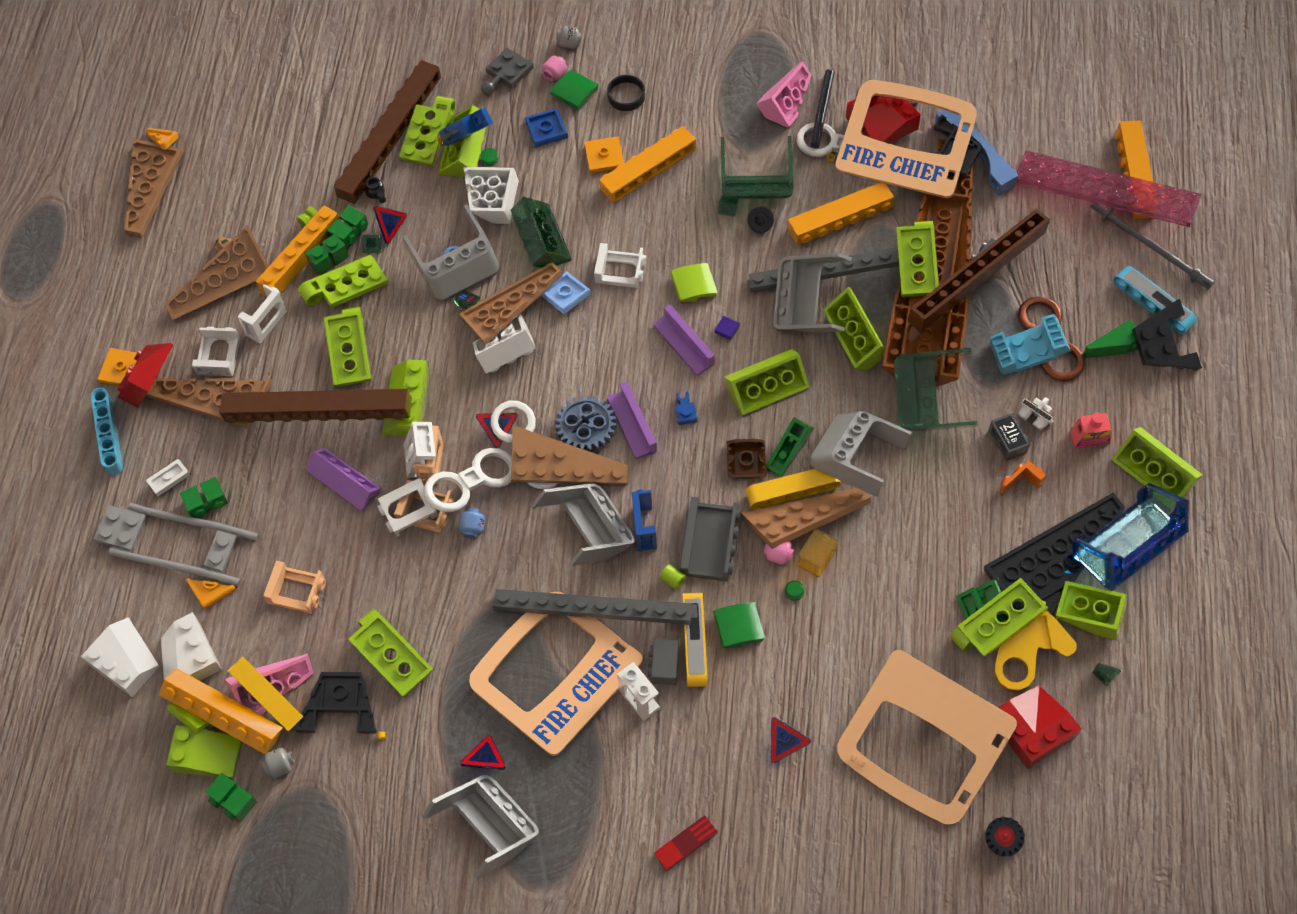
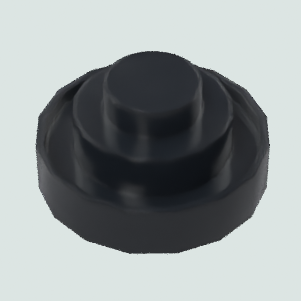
M756 207L748 214V225L754 232L765 233L773 226L774 215L767 207Z

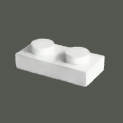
M177 459L146 481L158 497L190 476L181 461Z

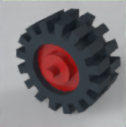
M1010 817L996 818L990 822L986 829V844L996 855L1003 857L1012 856L1019 852L1024 844L1025 834L1022 826Z

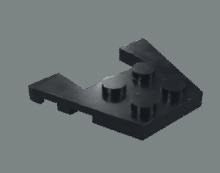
M941 114L934 125V130L949 137L938 154L949 155L958 126L954 123L951 124L947 117ZM970 138L959 174L960 177H966L982 150V146L972 138ZM949 172L948 175L954 176L955 173Z
M1180 299L1132 329L1143 365L1200 370L1202 368L1197 352L1179 356L1168 320L1185 315Z
M321 672L311 693L309 703L303 710V717L297 723L296 732L315 733L318 712L358 713L357 732L377 734L362 672Z

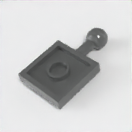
M506 48L486 67V73L494 78L490 82H484L481 86V91L485 95L493 94L495 86L500 81L513 88L534 68L533 63Z

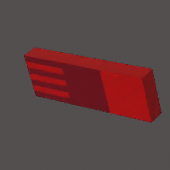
M704 815L655 851L654 855L665 870L668 871L718 834V831Z

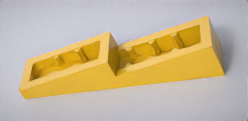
M243 656L228 670L243 688L287 731L303 717Z

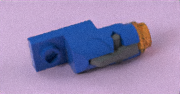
M483 107L440 130L437 140L443 146H450L491 125L493 121L486 107Z

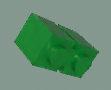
M349 205L339 215V218L344 222L336 219L327 229L328 236L336 234L345 244L346 249L353 245L357 240V235L359 236L368 227L366 214Z
M336 234L324 240L322 246L318 244L305 253L309 265L319 276L333 268L329 255L332 256L335 265L349 257L345 244Z
M216 477L200 483V487L207 500L206 502L203 501L196 486L180 492L189 515L194 518L203 517L208 513V510H217L228 504Z
M223 773L205 791L209 797L207 801L215 808L221 806L225 809L223 813L232 821L236 818L241 822L257 803L252 795L240 786H236V783Z

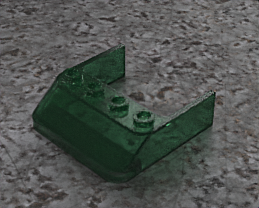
M788 136L787 140L788 173L786 175L727 176L725 174L724 137H721L722 195L727 199L790 197L793 194L794 188L791 136Z
M971 348L901 354L895 359L898 421L901 428L908 431H931L978 427L977 421L940 424L938 421L934 361L940 357L972 355Z

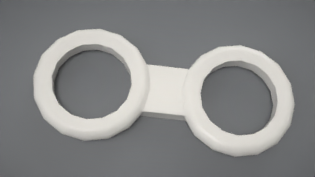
M815 122L806 124L799 130L796 142L804 154L811 157H823L831 152L839 153L844 135L837 134L829 125L824 124L823 132L829 135L831 142L822 149L810 148L803 140L807 133L813 131Z
M520 401L501 403L491 415L490 425L493 433L500 440L507 443H512V435L503 432L498 424V419L504 411L509 409L522 411L528 419L526 430L533 432L535 429L536 418L533 411ZM527 482L536 489H549L558 484Z
M487 448L475 455L472 467L460 472L458 475L453 472H439L432 475L424 486V495L427 502L433 508L442 512H454L462 509L467 504L471 490L483 484L498 488L511 483L512 456L499 448ZM490 456L499 457L507 463L509 473L503 478L492 479L482 472L480 468L481 461ZM439 481H452L460 487L462 497L454 503H443L435 498L432 488Z

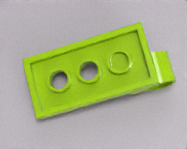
M933 221L914 222V226L896 227L901 297L926 296L939 286ZM916 257H919L923 260V262L921 264H915L912 260ZM921 274L924 276V280L916 281L914 276Z
M361 307L344 309L342 314L324 317L334 387L372 381ZM347 345L353 347L349 353L343 352V348ZM353 362L355 367L352 370H347L345 368L347 363Z
M1020 578L960 623L950 634V638L962 652H967L975 647L985 657L1046 612L1048 607ZM1015 602H1022L1024 608L1016 610L1012 605ZM999 614H1006L1008 620L1000 622L997 620V616Z
M374 608L358 621L361 628L348 639L402 698L433 672V668ZM389 650H394L397 653L396 657L392 660H388L385 657V653ZM401 665H409L410 671L407 674H401L399 672Z

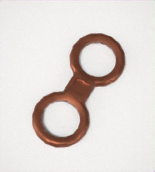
M1041 296L1031 297L1025 300L1019 307V322L1026 330L1037 327L1030 323L1026 317L1027 309L1033 305L1048 307L1061 324V309L1049 298ZM1068 343L1071 350L1070 353L1076 358L1077 366L1074 370L1063 373L1053 369L1049 362L1041 364V368L1051 378L1068 381L1078 377L1084 370V355L1078 347L1071 343Z

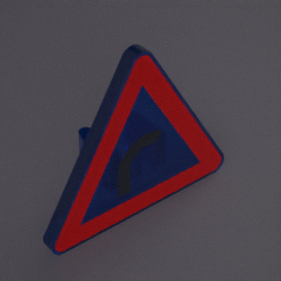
M374 206L373 210L386 244H389L404 222L407 214Z
M492 413L476 414V419L494 447L499 448L503 440H500L493 433L490 425ZM502 413L500 415L498 424L503 432L508 434L518 417L517 413Z
M776 717L771 719L772 763H776L811 744V739Z
M486 736L460 761V765L463 767L504 770L506 768L491 736Z

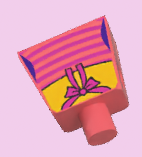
M1094 413L1093 415L1079 417L1070 430L1074 448L1111 443V426L1106 413Z

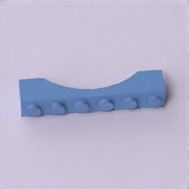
M946 110L936 114L934 125L942 114L947 117L951 124L954 123L959 127L961 120L959 115ZM963 124L961 131L967 132L969 125ZM973 127L971 138L982 146L979 156L987 170L988 185L999 196L1016 186L1018 174L1015 169L1006 163L1005 158L996 152L994 146L985 140L983 134Z

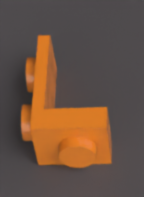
M1028 460L1024 465H1018L1011 477L1006 476L1002 480L1000 493L1003 495L1023 476L1038 489L1043 484L1046 475L1040 467L1035 466Z

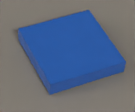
M557 108L524 118L535 148L568 138V133Z

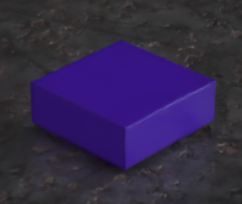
M723 316L715 328V333L732 340L740 327V323Z

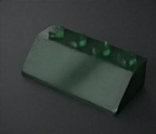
M522 197L510 211L532 266L542 268L551 262L557 266L571 261V255L549 203Z

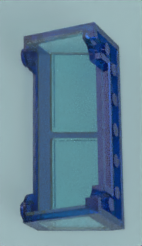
M1149 483L1137 492V503L1089 539L1084 534L1075 537L1072 540L1073 557L1105 588L1113 591L1189 532V500Z

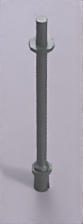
M1095 201L1091 204L1090 207L1103 215V222L1109 219L1189 274L1192 282L1196 281L1206 290H1209L1212 284L1215 283V280L1202 273L1200 268L1193 269L1114 215V208L1110 207L1107 210Z

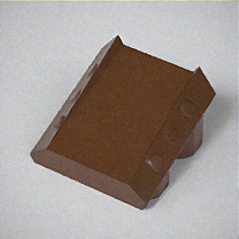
M734 439L726 441L728 478L766 477L765 440Z

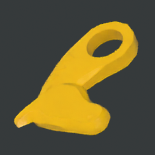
M1046 611L999 647L994 665V676L998 684L1006 690L1019 692L1028 688L1035 678L1038 648L1052 649L1065 657H1069L1077 649L1076 642L1062 625ZM1011 659L1021 661L1027 669L1026 678L1021 682L1009 681L1003 674V665L1006 661Z

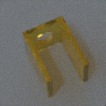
M815 528L799 553L801 559L798 562V566L820 577L836 552L838 540Z

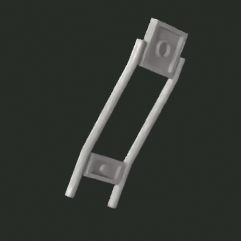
M130 503L128 510L108 505L95 534L94 541L111 546L109 555L200 575L239 586L241 579L222 573L225 570L237 536L257 541L258 533L218 522ZM146 516L218 530L204 562V567L200 568L131 553L146 521Z

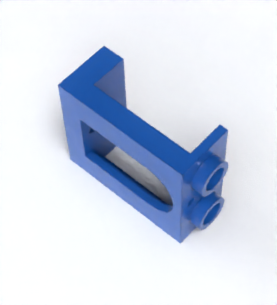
M640 489L636 492H631L637 550L657 549L656 527H642L641 511L652 510L651 490Z

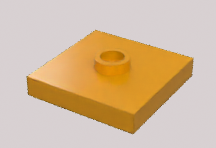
M619 137L584 142L590 173L615 170L617 166L624 164Z
M110 348L97 378L99 383L119 386L130 365L134 366L137 362L134 359L137 353Z

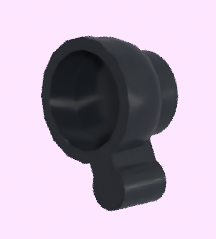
M377 177L368 178L365 184L366 195L372 199L378 198L380 203L386 202L383 183Z

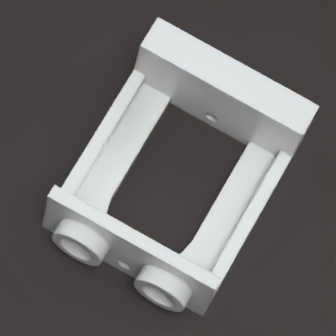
M600 243L594 272L595 283L638 288L639 281H643L644 271L641 270L642 266L646 265V255H643V248H640L639 254L609 251L607 244ZM606 262L635 265L637 267L636 274L631 278L604 275Z
M265 284L263 288L267 298L253 316L241 312L238 316L245 335L260 344L287 312L284 301L280 296V291L275 287H269ZM272 307L278 309L266 327L261 330L259 323Z
M230 327L199 328L202 339L198 359H193L192 363L196 375L233 377L240 342L237 330ZM218 340H224L229 344L226 361L209 360L211 347Z
M412 422L403 444L407 478H417L414 464H425V460H434L436 457L432 422Z
M420 478L378 498L380 505L377 507L382 516L386 515L388 519L386 525L390 533L394 532L397 537L400 536L398 532L430 516L432 519L439 516L436 509L427 502L424 495V484ZM418 490L425 506L402 518H392L388 512L390 504Z
M634 662L617 674L620 693L643 721L660 710V706L653 699L659 692Z

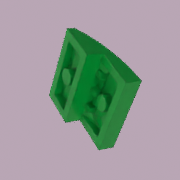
M570 70L554 85L550 95L578 109L587 103L588 96L598 90L599 84Z
M992 579L977 588H970L957 595L956 598L967 619L1000 594L1001 590L997 581ZM999 614L997 616V620L1000 622L1008 618L1006 614Z
M755 602L731 605L713 611L723 648L741 647L744 643L762 642L765 639Z

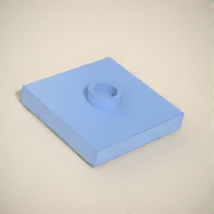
M567 271L541 295V297L563 314L591 295V290Z

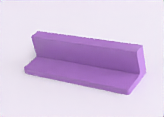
M671 304L664 308V316L655 321L653 326L695 375H699L715 364V355Z
M627 381L621 383L620 392L609 395L607 400L612 410H614L615 417L635 458L639 459L656 452L657 442Z
M326 448L312 452L306 471L358 509L364 510L369 498L379 495L381 488Z

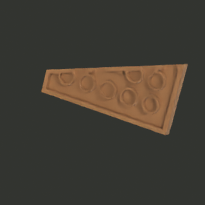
M133 139L134 148L131 156L132 166H130L129 196L127 197L128 209L125 216L124 230L126 234L143 237L183 152L179 148L170 146L163 150L156 143Z
M247 225L226 247L221 249L195 276L164 303L173 321L255 283L269 267L249 226Z
M551 262L459 313L463 322L486 345L563 276L562 272Z
M155 378L146 395L149 398L224 421L219 413L222 393L268 392L272 380H235L229 378H206V380L189 378V380H177V378ZM245 421L231 423L247 429L251 425V423Z
M513 425L511 482L627 485L626 464Z
M854 488L741 512V519L773 549L870 504L871 497L865 491Z

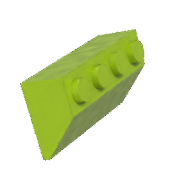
M474 105L469 106L453 116L450 124L479 109ZM487 127L452 145H445L438 174L465 178L463 167H478V158L481 155L480 150Z
M847 287L823 309V312L830 324L845 328L844 332L835 333L854 368L869 371L881 360L884 346L850 287Z
M792 349L724 376L729 394L741 415L810 388L800 354Z
M407 359L392 367L389 389H408L412 397L410 418H403L401 420L385 418L382 435L407 436L412 422H422L429 376L426 360Z
M1141 427L1132 431L1111 459L1172 508L1187 495L1202 477L1200 472Z

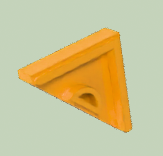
M146 129L147 136L163 150H166L178 139V132Z
M186 579L204 609L236 591L234 585Z

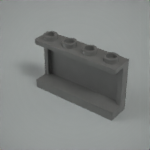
M691 497L680 572L688 577L728 581V574L732 575L734 564L730 563L731 557H735L736 551L733 539H737L738 527H735V523L740 521L741 510L737 509L738 503L734 502L733 506L699 503V497Z

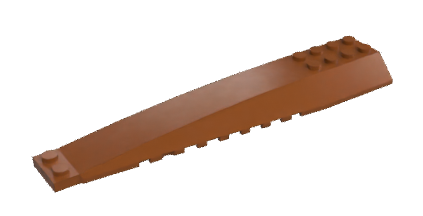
M939 139L935 154L940 152L946 142L945 139ZM973 166L966 177H958L952 197L942 198L926 193L923 194L916 222L933 221L939 285L966 265L970 259ZM948 175L947 179L953 180L954 178L953 175ZM917 274L914 276V279L916 281H922L924 280V276L921 274ZM899 282L892 307L882 368L899 381L939 387L958 380L968 315V296L920 333L907 320L910 308L925 296L901 297V284Z

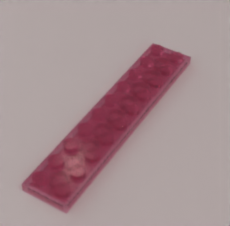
M1027 150L1016 171L1018 174V184L1190 227L1201 199V194Z

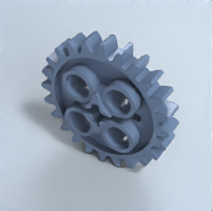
M580 395V400L578 401L573 397L572 404L566 401L567 407L561 406V412H557L555 430L557 437L561 438L563 443L583 450L588 449L589 452H592V448L599 451V445L605 448V441L611 442L610 436H615L614 430L617 427L614 410H610V405H605L604 400L598 402L597 396L591 400L590 395L587 396V399ZM591 411V413L585 414L584 412ZM596 424H603L600 427L595 426ZM583 434L588 435L587 437H580Z

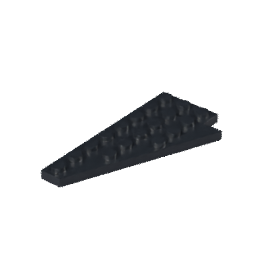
M1113 492L990 562L983 569L991 580L997 581L1001 592L1022 578L1042 601L1046 602L1047 611L1052 615L1059 606L1065 581L1073 583L1076 581L1124 511L1125 506ZM1015 602L1012 605L1016 610L1024 608L1022 602Z

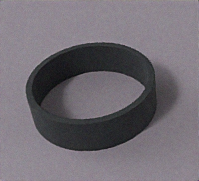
M617 76L611 80L607 87L608 101L617 110H635L645 100V86L636 76ZM633 83L639 86L643 93L634 102L620 103L611 97L610 92L618 84Z

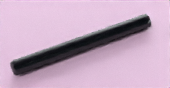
M833 69L825 71L810 142L811 148L818 149L820 146L835 73Z

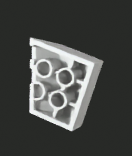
M463 167L471 212L493 224H509L519 182L515 169Z
M521 313L486 345L480 339L473 342L475 355L486 374L495 372L500 366L506 363L511 364L518 357L529 355L536 349L531 333Z
M193 612L174 621L161 637L164 679L175 669H179L199 681L222 670Z
M129 618L109 625L81 656L90 667L132 698L160 667Z

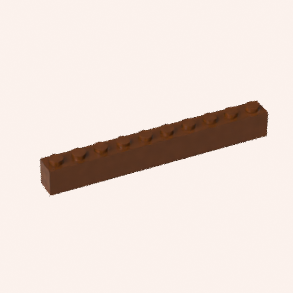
M421 60L414 67L412 74L405 80L404 86L397 92L395 99L389 103L386 112L380 116L375 128L371 129L368 138L362 142L359 151L353 155L350 164L344 168L341 177L335 181L334 189L338 198L356 204L365 190L367 179L375 176L409 126L416 104L423 105L441 79L438 66Z
M1035 209L911 307L907 322L920 333L923 332L1044 235L1050 219L1038 209Z
M408 389L222 393L219 413L224 421L228 423L242 421L248 423L255 421L291 422L292 420L304 422L310 420L346 421L347 419L362 421L365 419L384 420L385 418L401 420L403 418H410L412 397Z

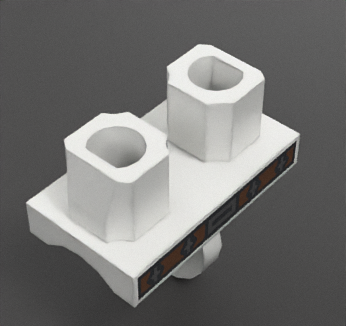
M1045 397L1041 401L1035 398L1033 402L1038 405L1037 407L1024 398L1021 402L1022 407L1018 416L1027 421L1034 414L1038 418L1033 423V426L1039 431H1042L1047 425L1051 426L1054 422L1053 417L1045 412L1050 413L1052 410L1047 405L1049 399Z

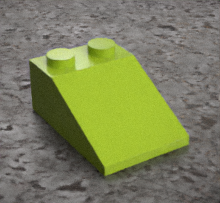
M1065 581L1056 618L1096 636L1117 640L1126 608V594Z
M176 725L166 765L173 773L218 777L223 773L228 778L233 779L242 741L231 735L205 729L196 734L187 726Z

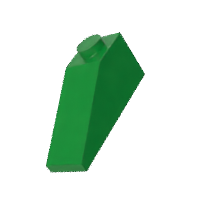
M1129 319L1085 347L1084 358L1126 354L1131 350L1136 351L1138 348L1132 332L1136 325Z
M793 417L769 459L766 468L782 477L806 444L814 427L799 418Z

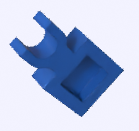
M686 392L685 399H681L679 393H676L677 402L680 404L675 405L678 424L683 425L697 422L694 402L688 403L689 392Z

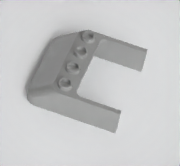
M467 204L464 205V215L478 238L435 260L423 263L407 235L403 236L405 248L432 294L439 301H446L495 276L499 271V263L491 244Z
M840 253L782 258L778 267L773 318L775 328L783 331L805 333L844 332L845 328L838 325L816 324L821 267L824 263L852 261V257Z
M867 412L839 414L834 418L812 453L810 464L816 470L878 497L884 480L850 464L852 457L867 433L906 449L911 432Z
M597 484L543 489L532 504L534 508L557 504L562 505L590 546L580 549L571 560V566L608 560L630 548L635 542L633 533L603 488Z
M482 775L431 800L422 815V818L425 820L449 807H453L459 811L496 854L483 861L474 875L476 879L515 858L534 841L539 833L536 824L495 779L488 775Z

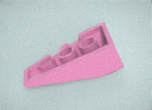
M803 61L787 73L756 103L765 118L785 127H789L797 118L799 113L797 111L798 107L803 102L801 99L803 92L807 90L811 74Z
M308 654L255 668L282 696L292 688L295 689L314 673ZM233 676L225 679L231 699L260 715L267 711Z

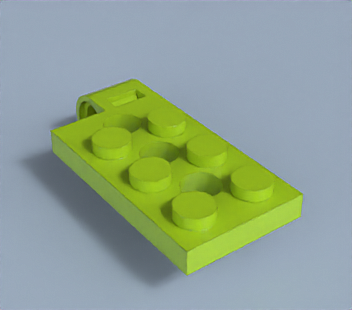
M437 96L433 108L416 104L399 155L401 161L430 167L434 166L442 141L439 132L450 124L451 117L455 112V99ZM429 114L435 115L431 120L426 119ZM424 129L430 130L426 135L421 134ZM419 144L425 145V148L422 150L416 149Z
M368 255L302 283L298 288V292L308 306L317 305L324 297L329 306L333 308L387 285L388 279L372 255ZM366 274L368 277L362 278L359 275ZM344 281L352 282L350 285L343 284ZM335 288V291L328 292L326 289Z

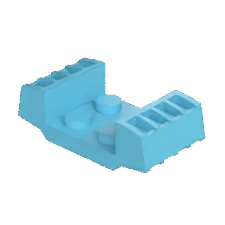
M1054 314L1042 317V325L1005 338L1004 333L1000 332L991 336L990 346L1001 375L1021 372L1054 360L1058 356L1071 351L1061 325Z

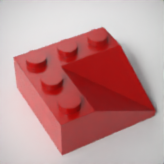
M874 96L871 99L861 134L889 144L918 130L921 114L907 100ZM856 99L847 102L845 118L848 121L850 120Z
M173 344L146 345L143 351L139 349L134 357L137 362L134 366L130 365L117 388L120 391L117 397L138 408L153 384Z
M1040 686L1012 698L998 707L1013 716L1017 721L1016 729L1007 743L1027 769L1076 738L1082 729L1071 714Z

